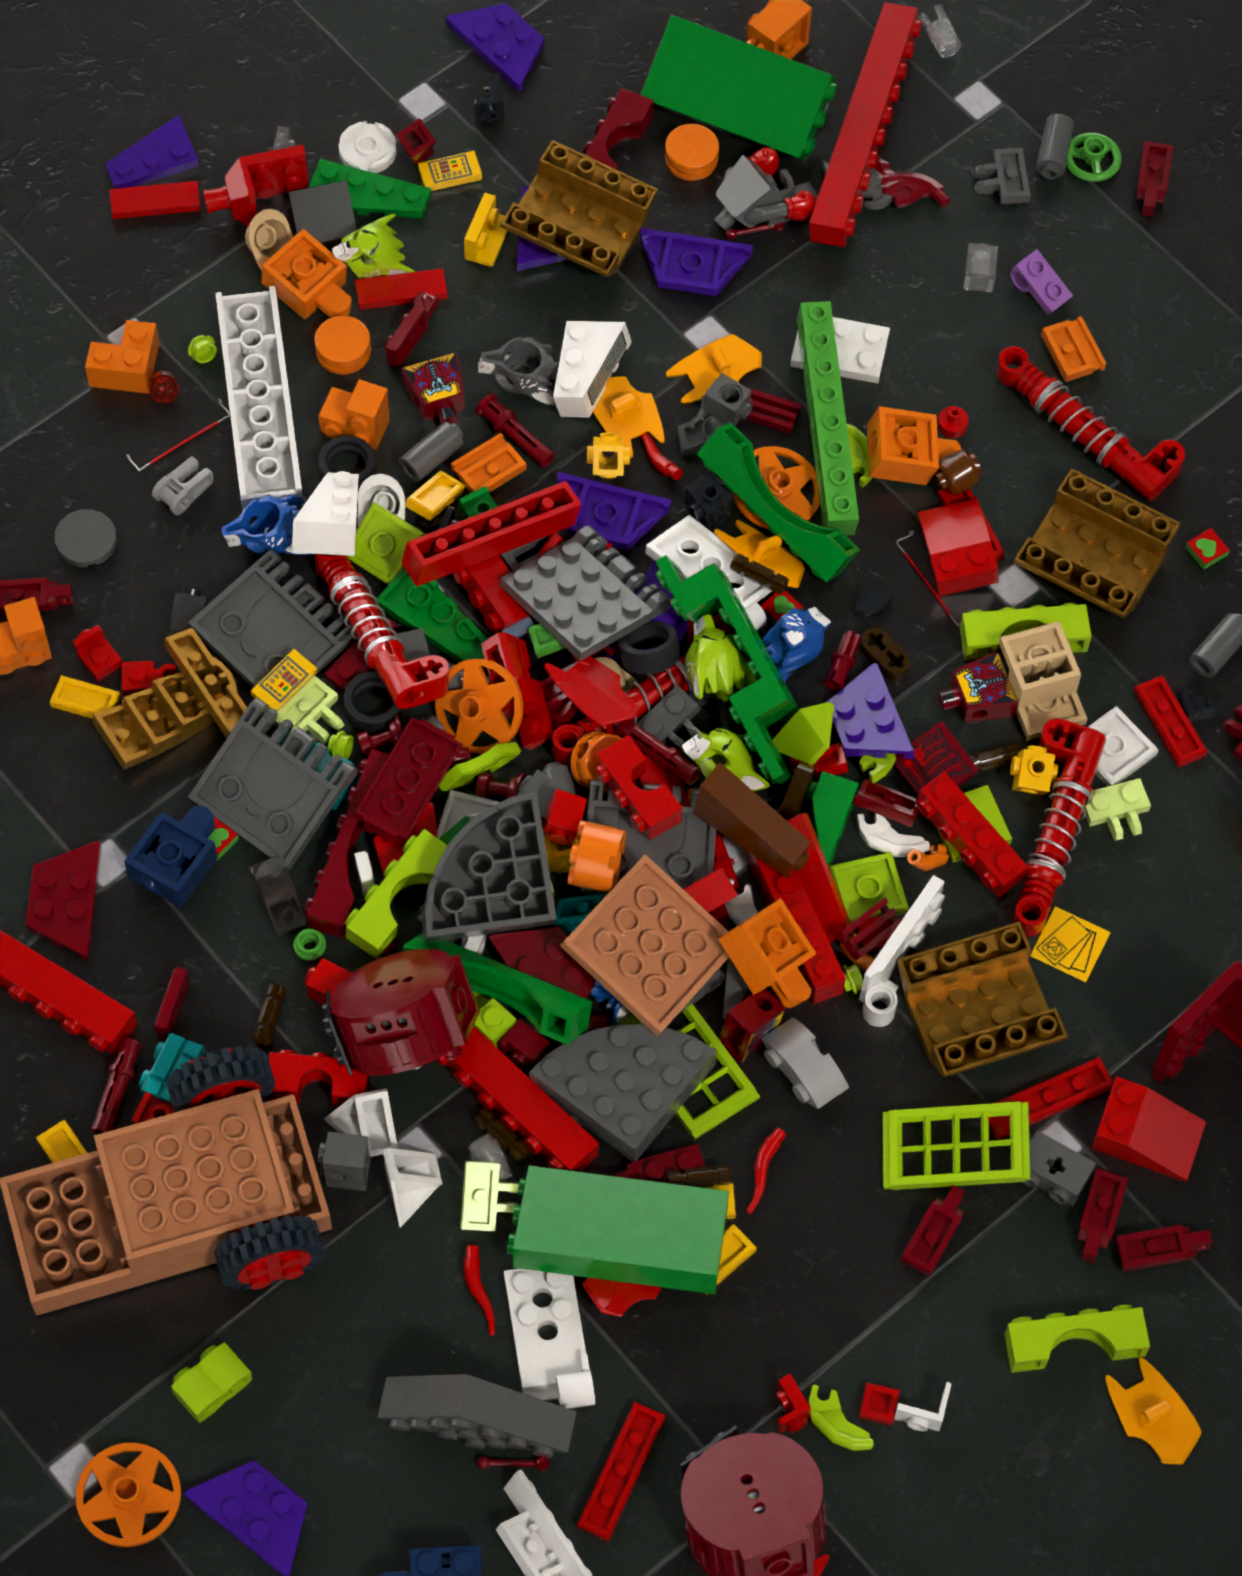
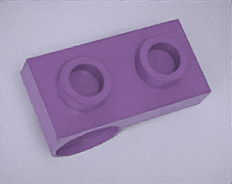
M1038 249L1015 265L1010 272L1014 285L1022 292L1026 293L1029 291L1047 315L1051 314L1073 296Z

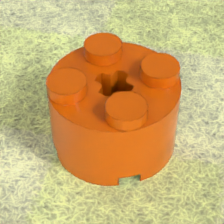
M581 820L577 831V839L580 841L578 845H572L569 863L575 864V866L572 865L570 868L568 884L601 892H610L618 882L622 866L620 861L625 851L627 831Z

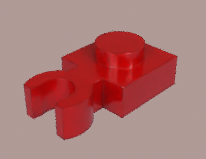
M154 661L122 662L123 696L152 687L153 680L166 677L169 674H176V665L169 663L162 665L159 669H155Z
M841 743L829 745V748L812 766L816 768L814 774L817 775L818 779H820L822 771L833 775L849 772ZM790 758L791 768L794 774L798 764L802 761L797 760L795 758Z

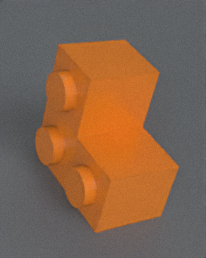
M126 320L121 345L91 342L85 365L89 387L149 394L159 347L156 323Z
M358 380L353 393L332 387L318 416L320 432L330 438L342 435L356 436L364 439L372 449L377 450L390 421L388 388L363 380Z
M35 597L5 605L4 609L8 621L0 623V675L9 674L15 669L24 666L40 665L45 660L52 659Z

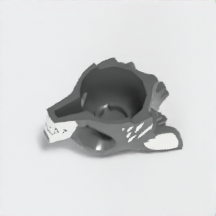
M517 337L507 342L500 349L481 353V358L477 365L479 373L491 374L497 384L505 391L527 395L540 403L556 407L551 381L556 380L559 364L553 361L551 355L554 353V349L550 344H540V342L535 341L531 337Z

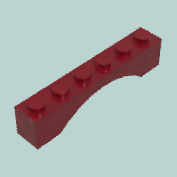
M371 749L368 759L363 758L358 770L360 780L357 787L352 786L347 799V804H349L346 814L342 813L339 817L336 828L339 834L336 841H330L326 852L327 865L325 869L320 868L315 880L316 893L314 897L309 896L304 908V915L307 916L310 929L346 939L347 926L345 922L351 912L356 909L355 897L348 879L349 862L353 848L361 832L365 829L364 822L356 819L354 816L390 755L388 753Z

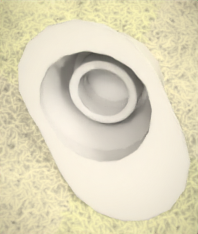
M376 474L363 481L358 492V527L373 502L378 503L405 520L406 499L403 489L397 480L389 475Z

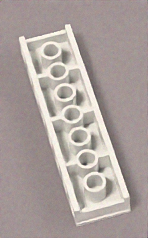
M270 286V291L229 296H222L221 292L215 293L242 511L255 498L260 499L267 495L279 497L280 499L290 495L303 498L275 286Z

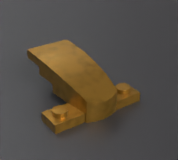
M193 627L166 637L164 641V646L181 670L180 673L153 680L151 688L125 696L121 705L93 716L92 723L123 770L165 752L199 733L214 722L217 723L225 737L228 738L247 709L237 694L236 682L231 672L221 661L212 657Z

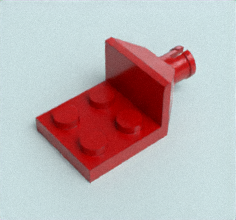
M298 145L239 157L225 175L226 186L203 190L207 213L231 209L234 219L249 226L251 219L257 214L255 199H267L275 195L307 189L309 185L304 146Z

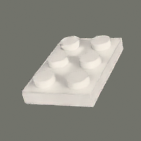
M833 317L840 376L878 384L890 328ZM797 331L790 367L803 369Z

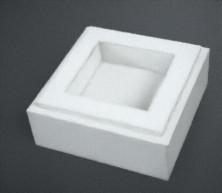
M363 851L354 853L362 894L366 895L374 885V877L368 853Z

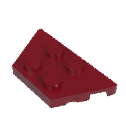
M95 841L35 864L32 869L26 916L27 930L40 937H47L51 943L60 948L66 947L77 953L78 957L83 960H89L102 851L101 841Z
M560 927L489 936L490 942L506 966L585 999L594 987L596 981L592 975L560 946L567 938Z

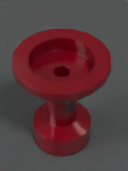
M395 715V719L389 723V731L370 736L367 731L357 734L365 758L369 757L371 749L393 743L394 746L396 745L404 731L399 715Z
M481 772L476 783V796L486 799L490 796V793L507 796V799L517 796L520 792L519 786L527 775L521 773L519 777L512 778L509 783L493 781L492 774Z

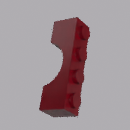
M621 88L617 98L612 97L610 100L607 116L605 119L599 120L595 130L596 136L593 141L589 140L583 154L618 170V165L608 154L609 150L623 140L642 138L653 118L654 100Z

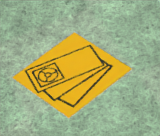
M1055 906L1030 956L1086 982L1111 932Z

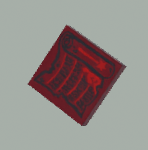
M942 721L911 742L915 758L904 759V754H895L896 760L894 765L917 795L921 788L944 771L958 787L979 773L977 766Z

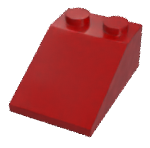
M978 498L918 512L939 597L999 583L998 566Z
M1116 1076L1091 1149L1187 1182L1206 1121L1150 1088Z

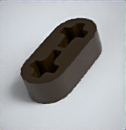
M870 628L863 633L860 644L863 655L872 664L877 663L880 672L886 678L893 681L905 678L910 666L908 654L880 628ZM870 640L873 642L881 641L880 648L877 645L869 646ZM900 661L901 668L897 666L891 668L890 662L898 663Z
M802 762L798 764L779 811V814L785 820L799 815L816 768Z

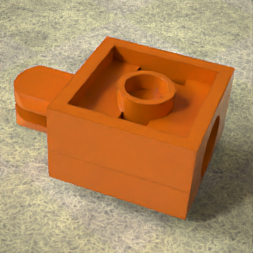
M769 0L766 7L759 14L755 13L749 19L746 43L792 59L809 42L812 7L802 0Z
M305 229L297 233L262 265V284L268 289L270 286H275L276 296L302 319L306 320L318 308L330 318L348 316L351 311V296L341 288L346 284L347 265L335 258L332 252Z
M879 406L867 423L868 471L871 478L927 485L939 469V460L961 450V446L956 440L938 438L937 415Z
M781 898L718 939L753 995L771 986L786 1008L795 1007L810 997L811 988L797 967L813 957L816 952Z

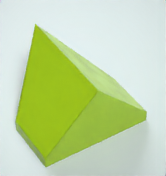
M826 702L799 709L773 739L778 751L813 766L829 748L834 704Z

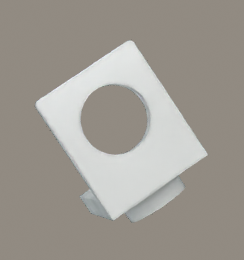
M946 1382L938 1414L898 1403L894 1419L906 1422L907 1426L914 1430L927 1431V1429L939 1431L952 1383Z

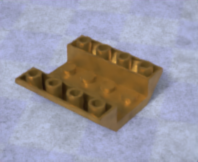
M552 140L539 160L536 177L520 203L516 204L513 202L500 223V227L605 277H609L618 271L638 237L658 189Z
M1071 468L1057 490L1055 502L1033 538H1027L1013 563L1124 619L1135 609L1161 566L1181 523Z
M1020 922L897 960L906 1005L928 1060L943 1077L1068 1038L1057 1009L1048 1008L1028 961L1031 948Z

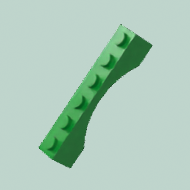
M731 422L717 428L697 453L703 460L704 466L711 472L716 473L724 481L726 488L732 493L737 494L753 514L759 515L767 523L768 529L773 534L780 536L789 545L790 551L797 557L802 558L818 578L828 582L839 576L859 553L860 549L840 529L823 527L808 522L795 515L776 498L760 473L752 443Z
M423 932L403 946V952L415 949H436L448 953L449 957L460 955L473 992L492 997L513 1007L533 1023L540 1034L569 1045L588 1030L592 1001L447 940L424 943Z

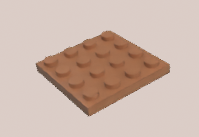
M646 854L642 856L560 945L656 1036L669 1025L729 958L718 940L728 931Z

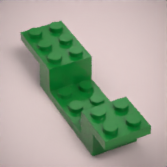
M667 555L655 561L660 569L656 572V575L662 586L674 595L670 601L679 616L682 615L685 621L691 620L694 623L703 615L711 614L714 617L720 613L726 624L729 623L731 628L736 630V633L732 634L739 649L751 657L747 664L755 678H759V680L729 696L733 705L729 708V711L735 722L740 724L743 729H746L747 734L743 735L750 750L752 752L755 751L758 757H761L762 761L758 765L767 780L770 779L773 784L778 783L783 788L788 787L792 780V775L766 727L797 711L799 708L731 582L715 563L685 578L680 567Z

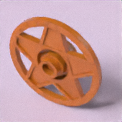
M768 446L755 449L754 455L755 458L758 457V468L771 492L791 512L809 521L820 504L817 476L813 466L803 456L787 448ZM776 455L787 457L798 463L799 466L784 469ZM810 480L813 483L814 490L812 505L800 491ZM732 493L734 501L743 515L756 525L768 529L767 523L759 515L753 514L737 494Z
M478 658L462 661L449 670L450 683L453 677L464 669L463 688L460 690H450L444 697L435 700L437 719L441 722L446 732L456 736L455 740L463 743L461 748L469 747L470 753L484 754L495 745L509 743L514 738L523 717V699L516 680L507 669L494 661ZM482 666L497 672L505 679V682L489 685ZM514 698V717L510 726L502 709ZM444 709L459 716L456 734L448 724ZM482 731L498 740V742L488 746L472 745Z
M140 1443L117 1444L98 1453L83 1469L76 1487V1506L84 1526L100 1541L117 1547L140 1546L159 1537L175 1519L181 1502L180 1480L173 1464L157 1449ZM123 1452L141 1453L127 1468L108 1458ZM159 1462L165 1467L171 1477L173 1492L153 1483ZM93 1471L102 1491L84 1504L85 1486ZM168 1512L157 1527L143 1535L146 1514ZM116 1518L123 1538L108 1535L93 1523Z

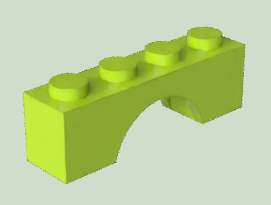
M1065 603L1061 606L1053 607L1035 605L1025 609L1005 607L998 611L976 609L963 613L960 623V635L964 661L978 660L997 652L1000 647V637L1058 621L1061 624L1072 653L1087 652L1092 636L1086 604Z
M423 829L418 837L413 835L403 848L405 853L399 861L394 859L384 872L386 878L379 886L374 884L364 898L367 902L360 911L354 909L345 922L347 926L346 938L378 960L397 936L398 924L390 910L393 898L398 892L410 885H429L435 867L448 845L425 829Z
M1119 1305L1112 1308V1311L1099 1312L1098 1309H1086L1080 1311L1079 1315L1065 1316V1313H1053L1040 1320H1032L1031 1317L1013 1319L1012 1323H1008L1004 1333L1011 1373L1045 1369L1051 1351L1058 1344L1077 1338L1096 1343L1108 1354L1112 1361L1145 1357L1150 1348L1143 1308Z

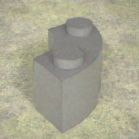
M790 1018L761 1038L767 1049L764 1051L767 1061L774 1068L778 1067L793 1084V1092L800 1102H807L819 1109L849 1088L843 1074L830 1054L824 1055L820 1052L815 1042L816 1037L797 1019Z

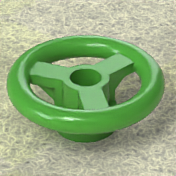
M1099 133L1080 134L1071 140L1066 167L1074 176L1084 181H1104L1111 178L1119 170L1122 162L1121 151L1117 144L1105 135ZM1084 143L1083 147L1077 148L1079 144ZM1111 151L1113 155L1112 165L1102 172L1101 159L1107 152ZM1073 157L1083 159L1091 166L1092 173L1078 168L1073 161Z

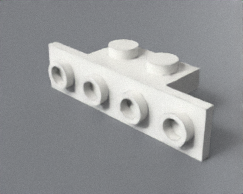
M522 1469L517 1471L503 1489L520 1514L500 1523L496 1531L524 1575L593 1576L575 1552L572 1542L566 1538L556 1523L553 1513L547 1509L537 1494L534 1484L528 1480Z

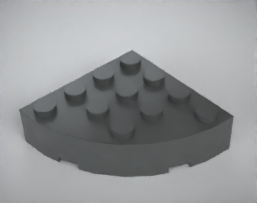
M537 791L508 798L488 808L469 821L451 840L435 867L426 892L422 917L424 943L553 926L557 918Z
M644 1024L615 1025L592 1030L580 1035L569 1045L562 1044L547 1054L529 1072V1078L568 1115L578 1120L579 1123L632 1162H636L716 1065V1049L693 1036L670 1028H665L656 1036Z
M468 1374L386 1377L378 1418L390 1421L389 1427L396 1430L410 1431L411 1427L417 1430L437 1433L438 1437L449 1440L465 1439L464 1445L472 1448L485 1449L486 1445L498 1449L508 1447L532 1450L534 1455L553 1458L554 1452L568 1453L576 1411Z

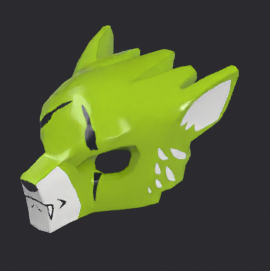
M395 214L387 215L342 238L341 244L332 248L335 258L347 263L359 278L415 272V270L399 263L405 260V256L398 252L404 247L403 242L394 237L393 235L396 234L395 230L386 225L396 217ZM361 255H363L365 263L361 260Z
M711 614L703 615L694 622L693 643L686 654L684 665L686 666L687 678L693 684L696 698L701 700L705 690L706 693L716 694L718 699L727 702L729 695L733 694L734 685L736 688L742 689L744 684L749 686L759 680L755 678L747 662L744 660L734 638L729 633L715 628Z
M717 728L710 732L709 736L699 732L682 745L685 753L699 766L706 778L720 762L751 790L757 791L770 787V784L759 775L756 767L758 765L757 761L745 745L746 741L741 734Z

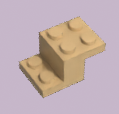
M1060 622L1000 637L999 645L1010 670L1008 679L1018 702L1015 712L1027 741L1041 737L1045 723L1051 719H1064L1079 725H1086L1088 718L1077 694L1081 672Z

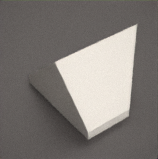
M387 1088L353 1095L324 1118L339 1133L368 1136L371 1157L382 1155L383 1150L386 1148L398 1149Z
M393 1148L383 1150L385 1170L400 1228L428 1197L443 1184L435 1153Z

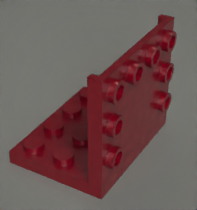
M1236 960L1170 1026L1150 1075L1159 1084L1168 1076L1171 1079L1175 1078L1184 1068L1185 1064L1183 1062L1189 1055L1193 1058L1196 1057L1205 1047L1206 1038L1215 1029L1242 1051V964Z

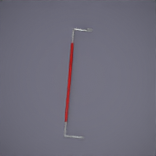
M218 399L219 404L228 412V416L222 418L219 421L214 422L213 424L207 426L201 431L195 433L194 435L180 442L179 444L167 450L160 456L156 457L140 469L130 459V456L128 454L127 458L137 468L138 471H141L148 465L153 464L154 462L161 459L173 450L177 449L181 445L185 444L186 442L190 441L191 439L195 438L201 433L207 431L213 426L219 424V422L223 421L224 419L230 417V412L221 404L222 400Z
M910 531L909 534L911 533V535L898 539L896 544L958 627L960 623L957 624L927 579L898 544L899 541L913 535L914 531Z

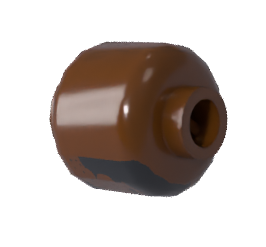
M959 450L940 459L939 472L934 474L941 490L947 488L952 495H958L978 485L982 469L973 453L968 454L964 450Z

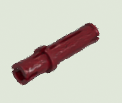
M631 720L619 722L616 734L623 738L629 735L642 752L659 763L662 770L665 772L671 771L688 785H692L699 778L701 769L682 757L681 751L675 747H668Z
M126 1037L121 1038L114 1064L109 1065V1079L93 1125L90 1128L91 1132L96 1135L112 1131L128 1082L133 1080L135 1075L133 1067L142 1046L137 1040Z

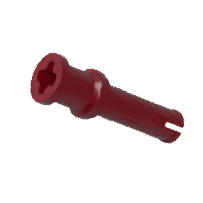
M494 393L486 395L477 405L475 413L489 420L494 425L493 429L497 433H505L542 468L547 467L554 460L555 453L517 421L516 413L512 409L507 410L497 401L498 397Z

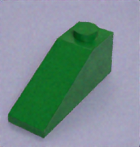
M822 771L819 781H812L807 799L812 800L810 809L812 827L828 867H830L854 805L853 801L859 783Z

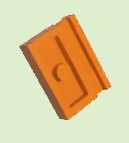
M1082 316L1077 317V320L1071 322L1067 320L1042 328L1041 337L1065 382L1093 374V371L1099 369L1100 371L1105 370L1107 363Z
M499 433L452 462L451 470L456 472L459 480L470 493L484 486L488 488L490 493L526 470V462L511 444L504 440L503 435Z

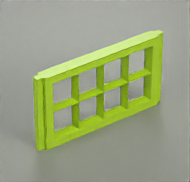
M691 1004L682 1011L690 1023L677 1031L686 1034L695 1028L705 1043L716 1049V1058L723 1066L704 1078L691 1094L693 1095L702 1089L713 1103L712 1107L694 1118L684 1104L675 1113L684 1128L695 1140L760 1099V1095L695 1006ZM631 1013L618 1025L643 1023ZM728 1072L739 1089L719 1102L707 1085Z
M1028 1102L902 1109L883 1112L884 1189L902 1190L950 1187L953 1185L1014 1183L1031 1180ZM1010 1116V1139L989 1141L988 1117ZM981 1118V1141L960 1142V1119ZM952 1120V1143L931 1144V1121ZM923 1121V1145L902 1146V1123ZM1010 1146L1011 1169L990 1171L989 1147ZM981 1147L982 1171L961 1172L960 1149ZM952 1149L953 1173L932 1174L931 1151ZM923 1151L924 1175L903 1176L902 1153Z

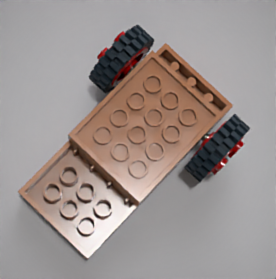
M239 1046L220 1049V1053L215 1055L213 1051L206 1053L207 1057L197 1056L189 1062L182 1064V1069H175L172 1072L173 1075H170L167 1079L168 1082L166 1084L174 1113L95 1135L97 1151L0 1178V1185L28 1294L36 1316L215 1263L218 1265L222 1282L226 1287L232 1286L233 1289H239L240 1287H243V1289H261L269 1284L270 1286L277 1284V1280L280 1279L287 1281L300 1277L304 1274L303 1269L310 1270L315 1267L314 1264L322 1261V1257L325 1256V1248L320 1233L332 1229L329 1210L294 1094L262 1102L265 1100V1096H269L272 1093V1089H275L274 1076L265 1051L262 1052V1049L259 1048L254 1050L253 1047L249 1046L242 1050V1047Z

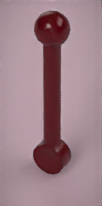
M785 222L770 227L764 224L739 230L729 228L726 230L725 236L727 239L733 240L738 235L769 229L781 231L784 228Z
M483 1455L477 1459V1466L481 1469H486L489 1466L536 1467L537 1470L543 1472L549 1468V1460L541 1456L537 1460L489 1459Z

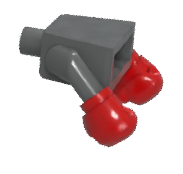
M764 147L750 157L742 155L735 166L726 170L723 182L716 191V196L725 207L714 219L725 230L729 229L736 220L748 228L780 217L794 221H805L812 216L815 198L812 193L805 190L800 191L794 197L785 198L767 176V174H770L773 177V174L778 170V153L773 148Z

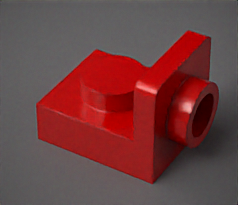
M99 625L82 631L73 641L76 656L97 682L122 666V658L104 638L103 630Z
M788 1374L778 1380V1392L775 1393L783 1411H790V1413L779 1418L777 1421V1429L780 1434L787 1430L790 1433H794L807 1425V1419L810 1418L811 1407L792 1375Z

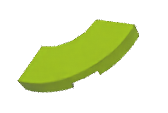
M517 742L497 744L477 758L455 765L447 772L439 787L442 791H449L474 782L473 778L481 772L490 770L492 773L520 754L521 749Z

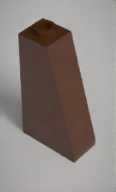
M719 762L701 784L693 814L786 878H789L795 870L800 872L810 859V855L807 852L811 842Z

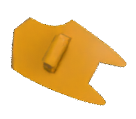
M731 334L702 347L682 359L666 372V377L688 375L694 389L682 397L681 403L697 402L701 400L702 396H705L707 390L721 373L739 382L748 372L761 368L762 353L743 339Z
M626 376L609 377L606 389L593 410L594 415L604 430L617 433L618 437H624V446L630 447V458H633L631 439L648 431L660 443H664V431L652 394L637 391L630 385Z
M739 520L735 522V525L743 534L739 537L734 538L719 529L714 530L716 536L736 554L749 558V562L754 560L774 570L775 575L780 573L789 579L788 587H799L805 570L804 563L781 546L782 539L780 536L774 535L768 538Z
M1142 1357L1139 1358L1138 1362L1144 1381L1125 1390L1110 1375H1106L1105 1382L1109 1395L1127 1436L1137 1437L1147 1442L1154 1449L1162 1464L1183 1465L1202 1432L1193 1414L1171 1385Z

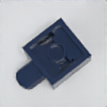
M193 806L181 822L160 812L124 861L128 878L182 908L218 859L215 842L208 839L215 830L212 812L204 806Z
M481 1546L410 1549V1571H388L380 1576H482Z

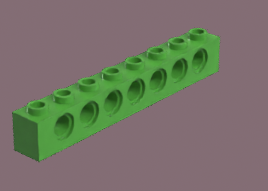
M831 301L805 302L800 304L797 327L823 527L838 528L846 536L855 535L859 514Z

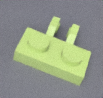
M314 675L277 712L278 716L274 725L278 728L281 722L289 719L293 722V729L300 727L304 731L308 730L314 738L322 742V744H326L330 740V735L316 721L322 717L329 726L337 731L344 726L340 717L329 709L338 700V694Z
M1139 778L1093 790L1091 802L1084 806L1089 827L1107 822L1113 839L1116 841L1123 839V828L1119 821L1121 818H1126L1133 836L1142 834L1138 814L1148 812L1151 804Z
M465 1161L460 1223L462 1230L495 1231L497 1212L514 1213L515 1205L521 1206L517 1202L497 1203L498 1191L518 1193L519 1183L499 1182V1163Z

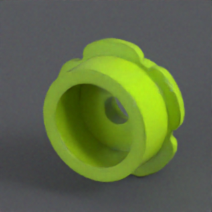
M200 335L193 338L188 347L189 356L199 363L211 361L217 352V348L214 345L215 340L209 335L206 337Z
M343 730L338 732L337 735L333 734L328 743L329 753H332V756L338 754L340 757L348 760L353 749V736L347 735Z
M845 964L843 965L845 971L843 973L846 978L844 989L846 992L852 990L856 995L858 994L857 991L862 989L863 978L856 964L849 967Z

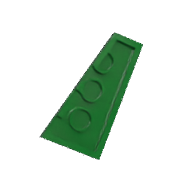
M323 159L319 160L308 187L312 188L347 181L352 209L356 211V215H368L371 212L383 213L384 216L395 214L396 217L423 218L432 196L431 188Z
M404 568L377 597L378 606L385 613L410 630L423 628L426 641L460 663L465 660L478 658L485 659L481 643L486 641L487 638L468 617H465L458 610L457 604L441 591L435 580L416 587Z

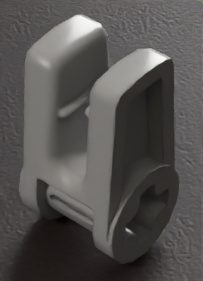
M191 456L170 474L157 482L152 491V497L157 501L166 503L173 514L180 515L213 483V472L208 468L198 472V461Z

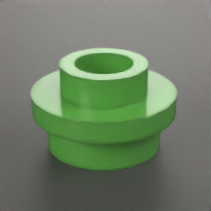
M305 929L295 937L293 943L294 951L303 960H316L326 950L325 937L317 930ZM310 942L316 945L314 949L308 950L304 948Z

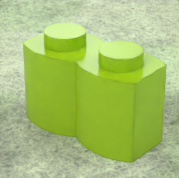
M225 1342L218 1347L212 1345L201 1354V1361L191 1369L189 1367L183 1368L173 1378L174 1383L171 1385L173 1395L198 1423L211 1416L252 1380L251 1371Z

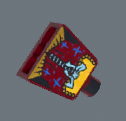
M456 353L401 368L402 385L424 420L439 417L440 423H458L459 419L456 412L462 411L465 408Z
M998 652L991 653L956 669L952 673L951 689L938 692V701L941 709L947 710L958 707L965 722L1014 717L1018 703Z
M763 989L754 995L752 993L727 1013L719 1040L729 1054L742 1064L764 1044L761 1038L780 1026L786 1007L781 1003L775 992L771 994L766 989Z

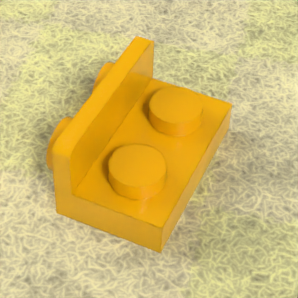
M484 192L464 238L465 259L489 267L494 265L508 233L507 230L500 227V223L505 215L499 214V209L496 208L495 195Z

